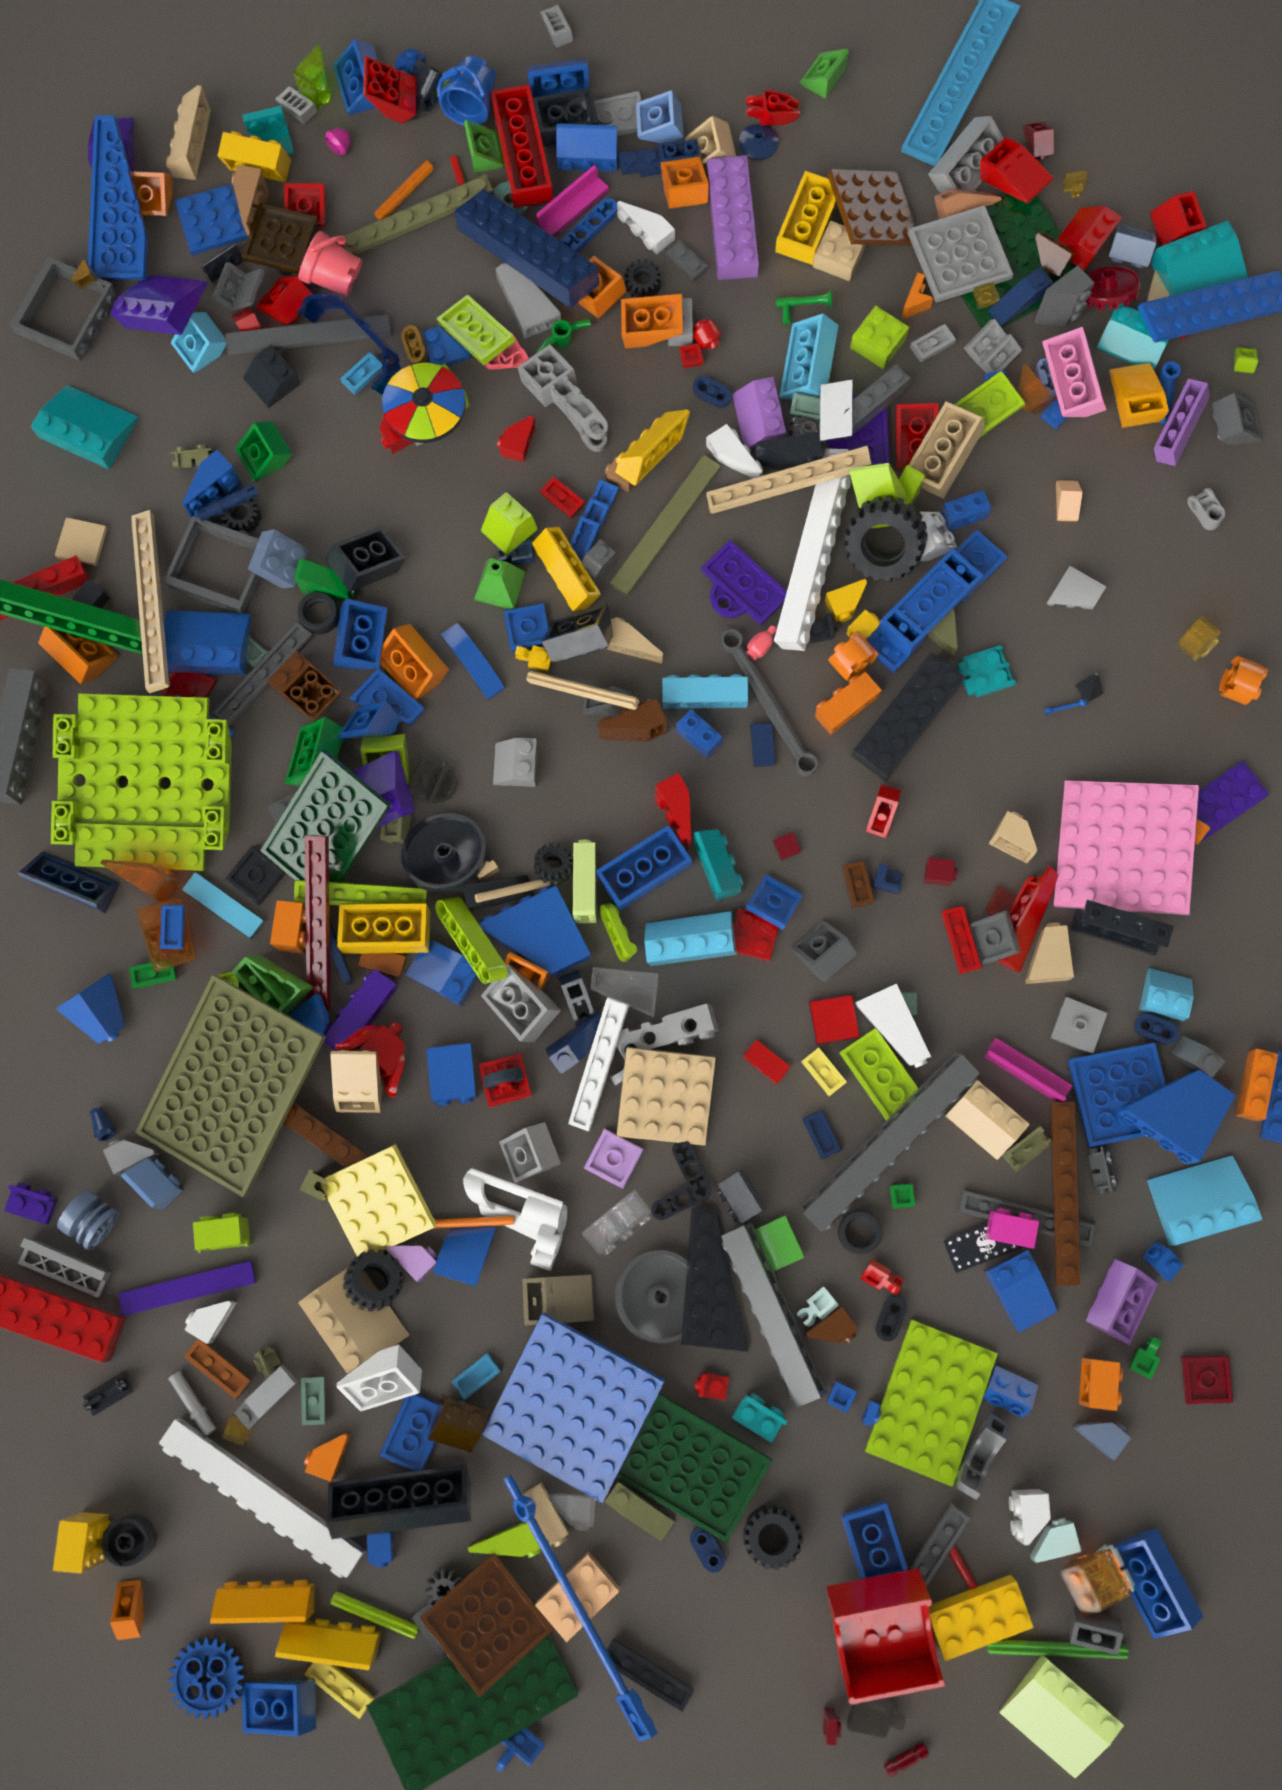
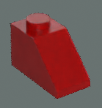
M383 415L379 430L382 436L380 442L385 450L389 448L391 453L395 454L414 443L396 434L389 426L385 415Z
M529 416L507 427L504 430L503 436H499L497 448H499L502 457L525 462L536 428L534 416Z
M880 784L866 832L884 838L887 837L899 802L901 790Z

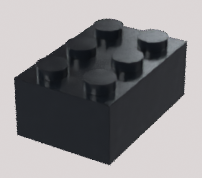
M380 526L333 544L325 560L351 592L396 574L404 562L405 556Z

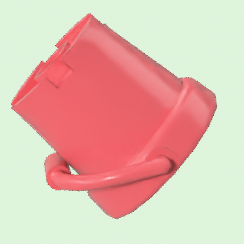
M318 231L305 254L298 279L307 284L315 283L347 297L361 269L362 259L345 250L346 239L344 236L330 238L324 232Z

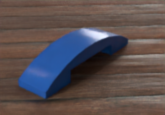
M458 623L440 634L474 679L487 700L505 689L490 664Z

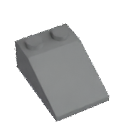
M507 964V977L503 980L492 982L481 997L520 1042H535L561 1010L547 994L514 967Z

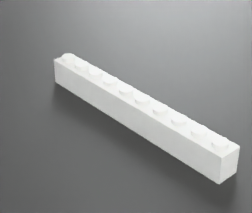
M825 449L823 458L844 453L849 450ZM850 475L822 482L815 486L774 639L782 649L805 651L806 644L810 640L811 625L815 621V610L820 602V591L825 583V573L827 566L830 564L832 546H834L836 541L837 527H839L841 522L842 508L845 506L847 489H849L851 484Z
M182 1418L175 1419L160 1440L159 1444L163 1446L162 1450L167 1455L180 1458L182 1460L181 1464L189 1470L195 1469L200 1473L199 1477L207 1483L213 1482L219 1486L218 1491L227 1497L233 1496L238 1500L236 1503L241 1508L254 1511L256 1513L255 1517L265 1524L267 1522L275 1527L274 1531L283 1537L287 1535L293 1539V1544L303 1551L307 1549L313 1554L312 1558L320 1564L324 1562L332 1567L330 1569L331 1572L336 1576L347 1578L365 1553L366 1549L349 1537L331 1539L325 1520L207 1436L204 1437L203 1433Z

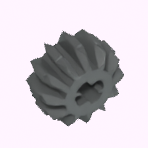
M442 1568L441 1576L437 1571H434L432 1573L434 1579L428 1578L426 1581L431 1587L425 1589V1594H432L427 1600L428 1603L434 1600L438 1602L447 1594L446 1592H440L441 1584L444 1587L447 1585L450 1587L449 1593L462 1580V1576L460 1575L454 1579L455 1570L453 1569L447 1575L446 1568Z

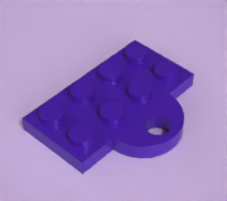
M852 395V401L859 395ZM886 408L848 440L844 437L826 440L830 449H848L851 451L868 446L872 465L890 463Z
M731 540L701 567V572L714 583L710 591L711 606L722 617L737 618L747 613L761 626L784 604L787 591ZM720 600H727L730 605L723 609L718 606V602Z

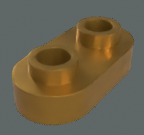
M414 325L406 326L401 333V340L409 361L414 364L425 363L429 352L421 330Z

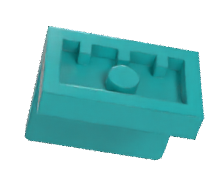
M281 106L242 115L249 138L250 136H256L265 142H269V140L277 141L288 155L294 154Z
M753 1392L751 1396L745 1394L732 1418L772 1443L782 1424L786 1425L788 1422L784 1418L785 1413L773 1405L771 1408L766 1407L764 1399Z

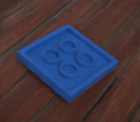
M232 184L175 200L192 256L248 239Z

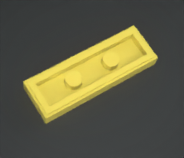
M313 1662L304 1674L309 1679H315V1684L359 1719L367 1709L366 1704L372 1702L375 1696L336 1665Z

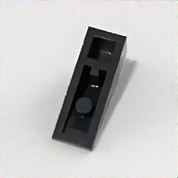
M577 970L558 977L576 1027L595 1015L583 980Z

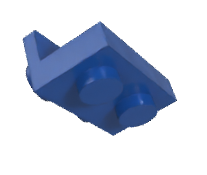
M995 1366L983 1399L993 1406H999L1010 1411L1015 1416L1025 1417L1033 1407L1038 1385Z

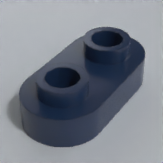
M700 376L694 380L693 393L695 396L717 408H724L729 405L731 392L726 386L707 376ZM704 387L706 390L701 391L700 388ZM718 397H723L724 399H723V400H718L717 398H718Z
M1142 1014L1134 1021L1136 1033L1155 1042L1169 1045L1179 1037V1030L1175 1024L1151 1014ZM1142 1022L1147 1023V1030L1142 1028ZM1163 1030L1169 1033L1168 1038L1163 1036Z
M699 1526L694 1528L690 1534V1542L699 1560L708 1572H719L724 1567L725 1557L715 1537ZM704 1535L706 1541L699 1543L697 1541L698 1536ZM712 1556L718 1559L715 1565L709 1563V1559Z

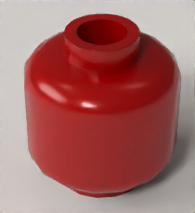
M704 318L693 327V338L696 343L700 344L701 349L709 348L713 350L720 344L719 339L722 337V332L714 320Z

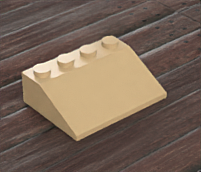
M345 1269L298 1303L343 1369L349 1374L378 1351L398 1345L410 1334L390 1305L385 1306L379 1311L374 1309L373 1312H368V1308H364V1310L358 1309V1304L352 1305V1299H347L345 1295L347 1290L343 1289L345 1282L343 1278L347 1270ZM363 1271L361 1274L363 1285L370 1291L378 1292V1288L367 1272Z

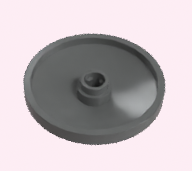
M665 1250L650 1251L632 1259L622 1270L615 1289L616 1309L624 1326L637 1338L656 1344L670 1343L682 1338L687 1260L682 1256Z

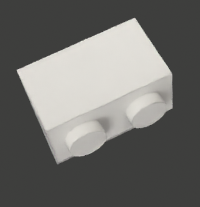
M400 1345L378 1351L341 1379L336 1387L361 1412L420 1393L422 1369Z

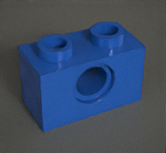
M984 490L944 503L941 515L945 518L948 530L952 531L987 519L991 506Z
M692 709L676 724V731L707 759L722 744V736Z

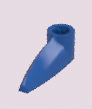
M1173 361L1165 363L1157 377L1165 392L1169 409L1163 421H1160V424L1163 425L1166 424L1170 416L1176 380L1181 372L1179 364Z

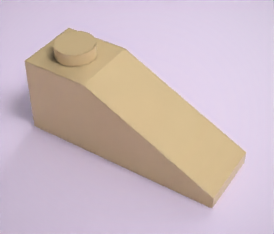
M615 617L611 619L613 637L606 648L607 650L660 664L663 663V653L635 628L621 618Z

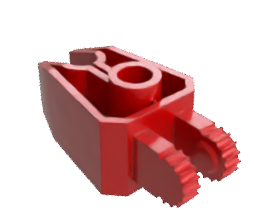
M767 89L763 92L762 96L750 95L745 98V103L749 106L746 111L747 116L759 118V123L763 126L789 124L796 121L801 113L797 109L800 102L789 94Z

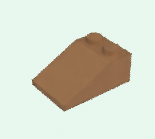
M238 165L236 173L234 172L232 175V185H234L242 223L249 236L259 204H267L270 192L261 169Z

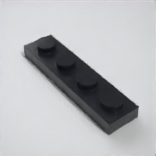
M613 1638L607 1648V1652L618 1672L683 1712L694 1692V1688Z

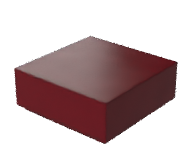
M793 832L773 840L781 861L801 853Z

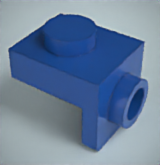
M409 48L397 56L396 69L412 75L416 59L420 58L425 64L426 56L420 54L415 49Z
M1155 1242L1142 1256V1259L1152 1265L1160 1276L1168 1282L1184 1266L1169 1248L1158 1242Z

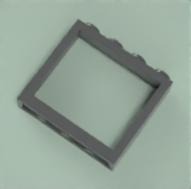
M47 257L12 318L10 325L16 334L80 361L83 355L87 353L90 342L96 337L102 321L106 319L108 310L116 301L117 292L112 283L97 278L96 282L87 286V288L102 294L72 346L30 329L29 326L57 277L61 276L72 281L71 278L77 270L74 267Z
M192 516L163 583L168 590L233 613L246 614L262 577L251 573L240 600L180 580L201 532L252 550L256 549L260 537H252L243 530H232L223 523L219 525L212 523L210 519L201 522L200 518Z

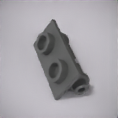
M1100 1147L1101 1152L1098 1151V1148L1089 1149L1090 1154H1088L1091 1170L1100 1168V1173L1092 1174L1095 1190H1098V1194L1107 1193V1188L1110 1189V1192L1116 1191L1115 1186H1118L1116 1173H1112L1110 1165L1113 1164L1112 1153L1110 1150L1107 1151V1147Z

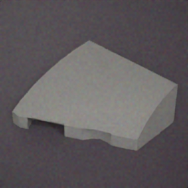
M1069 566L1047 604L1049 606L1060 604L1067 605L1066 607L1070 608L1079 606L1083 609H1093L1106 586Z

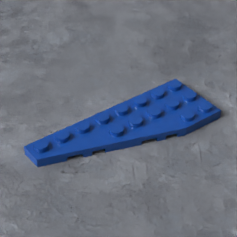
M114 115L94 116L88 264L91 266L96 277L102 280H147L148 236L118 121Z

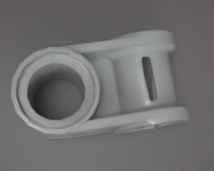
M1205 488L1202 493L1188 497V505L1202 526L1211 531L1217 529L1225 517V510L1217 500L1214 492L1210 488Z

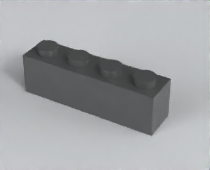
M897 364L852 401V436L908 390L911 378ZM846 436L844 438L848 440L852 436Z

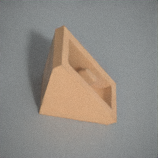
M1056 481L1057 521H1078L1083 492L1078 481Z

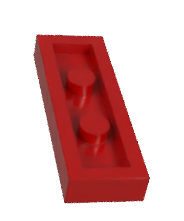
M959 906L942 911L941 915L959 975L980 970L982 967L964 907Z

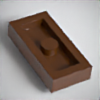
M864 861L843 865L842 870L852 908L874 904Z

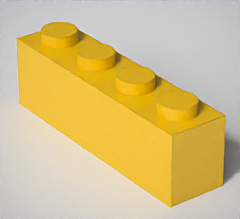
M545 528L532 542L537 555L545 564L547 571L551 574L573 611L588 609L601 593L561 528Z

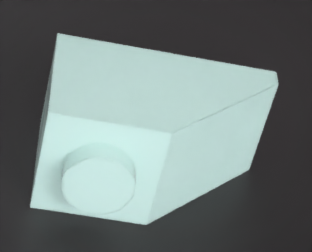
M1066 1518L1052 1520V1524L1045 1527L1031 1552V1560L1038 1563L1081 1552L1074 1523L1069 1520L1066 1521Z

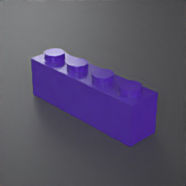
M376 969L372 973L368 972L362 980L363 985L359 990L356 989L349 997V1004L346 1008L342 1007L336 1015L337 1020L333 1025H329L325 1029L324 1034L326 1038L324 1042L334 1050H336L334 1045L343 1042L358 1029L371 1025L398 989L394 982Z

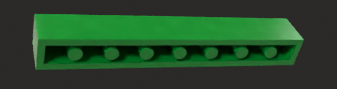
M0 580V614L143 655L139 619Z

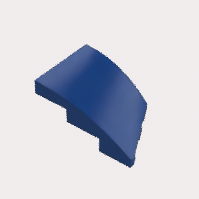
M497 1226L449 1229L433 1273L477 1286Z

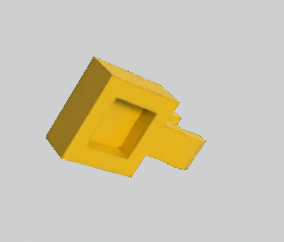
M533 645L532 651H529L524 647L517 646L515 652L516 659L529 661L528 668L549 672L551 659L545 648Z

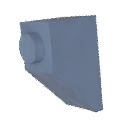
M1109 1421L1076 1423L1073 1426L1077 1432L1112 1460L1117 1458L1131 1440L1126 1434L1128 1430L1117 1421L1115 1424Z

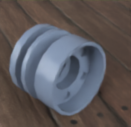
M84 1190L66 1207L58 1220L57 1227L69 1237L77 1234L76 1242L83 1244V1247L89 1251L97 1247L108 1236L118 1220L119 1211L111 1208L108 1203L100 1205V1197L90 1190Z

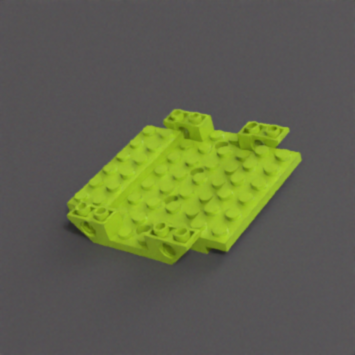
M78 694V718L77 715L54 714L53 758H58V801H52L51 844L74 845L75 842V866L205 871L206 849L224 850L230 829L232 741L227 720L209 719V698ZM80 774L84 775L86 779L85 784L81 787L76 783V777ZM121 776H126L128 779V785L125 788H121L118 784ZM164 777H168L171 781V786L166 790L161 787V780ZM208 778L214 783L210 791L205 790L203 787L204 781Z

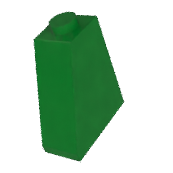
M299 559L294 579L302 594L308 595L313 592H322L328 594L332 599L345 601V599L352 600V596L356 595L357 589L350 592L333 569Z

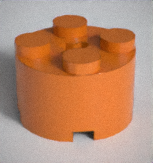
M856 631L851 635L848 642L844 643L842 641L834 648L835 653L828 661L846 681H849L856 674L861 675L866 670L865 667L868 663L872 664L877 659L879 653L859 631Z
M1236 656L1230 662L1233 664L1230 670L1226 669L1219 686V691L1222 692L1220 696L1247 705L1252 699L1257 700L1262 691L1260 685L1262 680L1265 679L1268 669L1261 664L1241 656Z

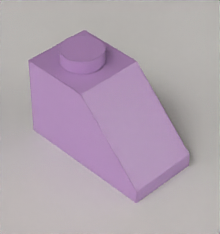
M388 1246L386 1248L395 1259L397 1258L399 1264L416 1282H420L435 1267L437 1262L435 1258L438 1255L429 1246L427 1248L424 1246Z

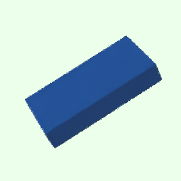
M162 905L160 949H184L185 905Z

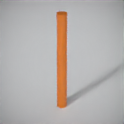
M514 1216L434 1219L437 1224L434 1228L515 1225Z

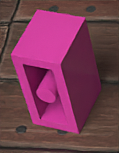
M997 1208V1212L990 1210L985 1236L987 1239L1034 1249L1039 1221L1033 1219L1032 1214L1020 1212L1019 1216L1010 1214L1011 1210Z

